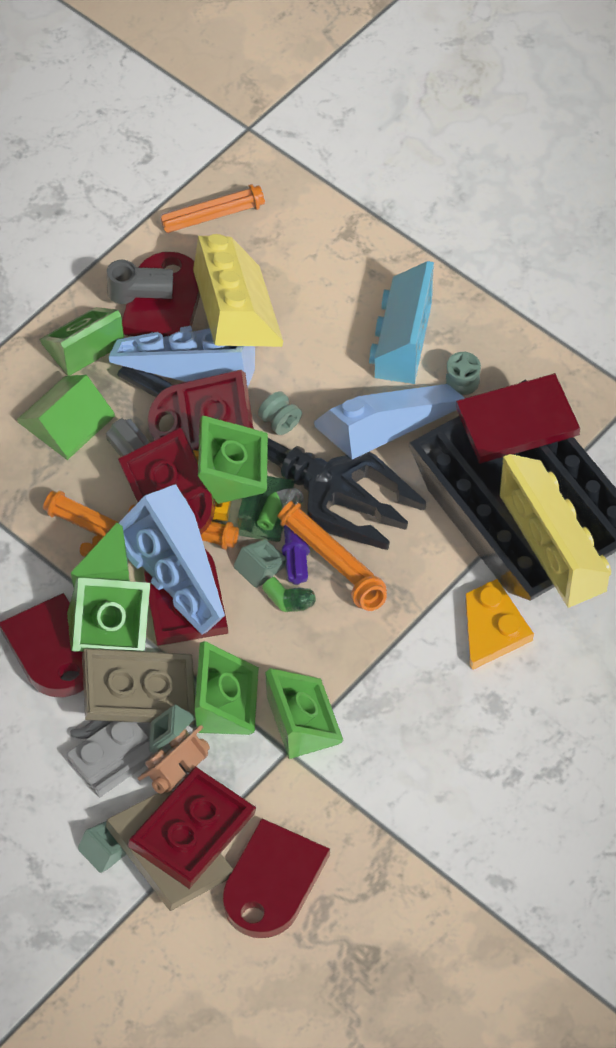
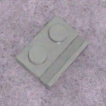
M113 721L67 752V757L100 798L145 767L144 763L155 753L149 751V737L136 722Z

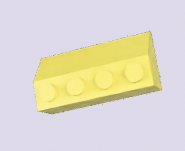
M221 234L198 236L193 270L214 345L282 347V335L260 266L232 237Z
M512 454L504 456L500 497L566 606L570 608L607 592L609 576L611 575L610 565L603 555L599 556L593 547L594 542L589 530L586 527L582 528L580 526L571 501L569 499L564 500L555 475L551 471L547 472L540 460Z

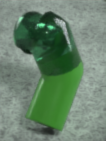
M275 577L268 579L262 586L263 591L283 612L305 611L316 602L315 593L311 589H285Z

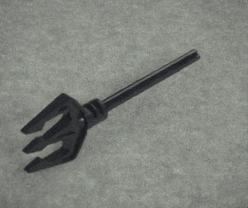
M122 366L117 373L118 377L154 397H157L166 388L173 386L153 373ZM268 438L267 460L281 468V476L288 480L294 479V483L297 485H304V489L308 491L307 515L329 534L388 550L390 541L372 525L357 526L329 510L333 505H341L375 516L380 523L404 530L407 529L408 521L389 504L380 503L357 483L363 478H369L397 493L398 503L419 510L426 509V501L370 451L355 459L344 455L332 458L327 462L322 458H315V455L311 452L305 453V449L300 446L290 450Z

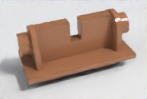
M200 725L190 732L184 729L178 737L169 742L171 747L166 752L160 749L144 763L148 769L137 779L140 781L149 776L153 781L152 787L156 792L160 794L170 792L187 775L179 766V763L187 772H190L208 756V750L210 749L208 742L204 739H199L196 735L204 727Z

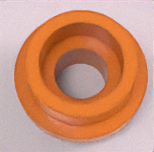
M377 576L364 577L353 587L351 598L355 605L367 611L377 610L386 601V585Z

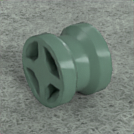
M469 352L453 354L447 361L446 384L450 385L461 395H468L477 390L480 384L481 363L478 357Z
M278 391L270 395L262 403L258 416L264 422H270L271 429L277 435H284L298 424L302 411L296 405H290L289 398L282 391Z

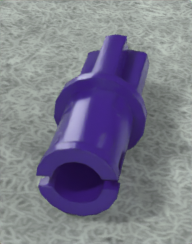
M285 525L283 526L285 544L282 547V554L286 557L287 580L292 582L293 585H299L308 580L307 555L310 553V546Z

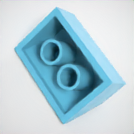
M426 261L394 276L390 290L384 289L381 309L386 311L384 317L378 316L375 336L379 337L378 344L372 343L369 364H375V378L410 384H415L432 306L434 262Z

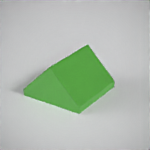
M95 307L39 340L65 374L70 376L110 353L116 340L124 338L121 314L116 309Z
M87 375L64 376L26 410L17 421L68 460L115 417V413Z
M202 415L199 426L198 477L208 491L211 492L217 504L265 493L267 490L268 433Z
M116 523L71 572L73 588L77 577L130 581L122 525Z
M77 577L67 612L71 651L83 652L84 649L145 652L150 583Z
M206 641L201 642L199 646L195 717L196 726L202 725L204 728L198 733L239 735L255 733L259 667Z
M272 668L265 672L267 699L289 759L336 746L344 741L321 678Z

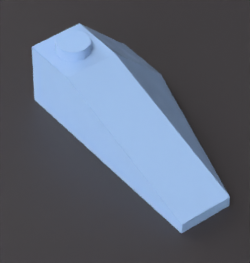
M191 326L181 327L180 332L163 337L161 333L155 332L118 339L109 355V361L113 364L184 382L242 370L246 373L247 386H249L255 371V346L214 345L210 328L192 331Z
M448 384L363 395L347 400L343 404L328 410L314 421L315 428L351 459H355L456 411V401L465 397Z
M176 484L145 495L119 522L123 526L127 558L136 568L143 567L153 577L151 583L158 590L164 588L173 597L174 607L201 634H204L220 621L225 614L195 515Z

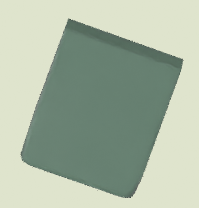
M264 539L242 547L234 563V568L250 584L257 588L286 567V558Z
M174 705L151 721L149 751L155 753L178 737L194 720L195 716Z
M107 821L87 829L78 846L79 852L100 873L108 870L126 855L125 851L106 828Z

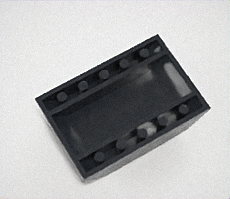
M459 416L409 442V447L428 491L505 590L510 594L531 601L554 588V584L500 497L503 457L479 463ZM574 437L512 454L540 460L546 471H551L555 475L559 484V492L564 500L569 499L576 511V519L582 528L586 527L591 533L594 542L593 547L598 555H603L606 558L616 552V488Z

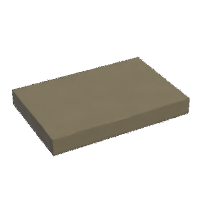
M84 649L82 665L85 720L151 723V721L174 705L195 716L192 654ZM194 717V720L189 725L195 724L196 717Z
M172 790L162 794L157 793L110 817L106 822V828L169 911L227 881L234 870L223 855L220 854L193 886L188 889L128 847L129 839L173 792Z

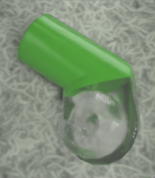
M291 488L270 494L258 517L257 525L264 530H272L277 521V515L290 501L295 505L303 503V493L297 488Z

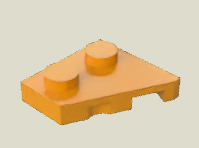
M498 579L466 593L469 661L472 670L533 641V631Z

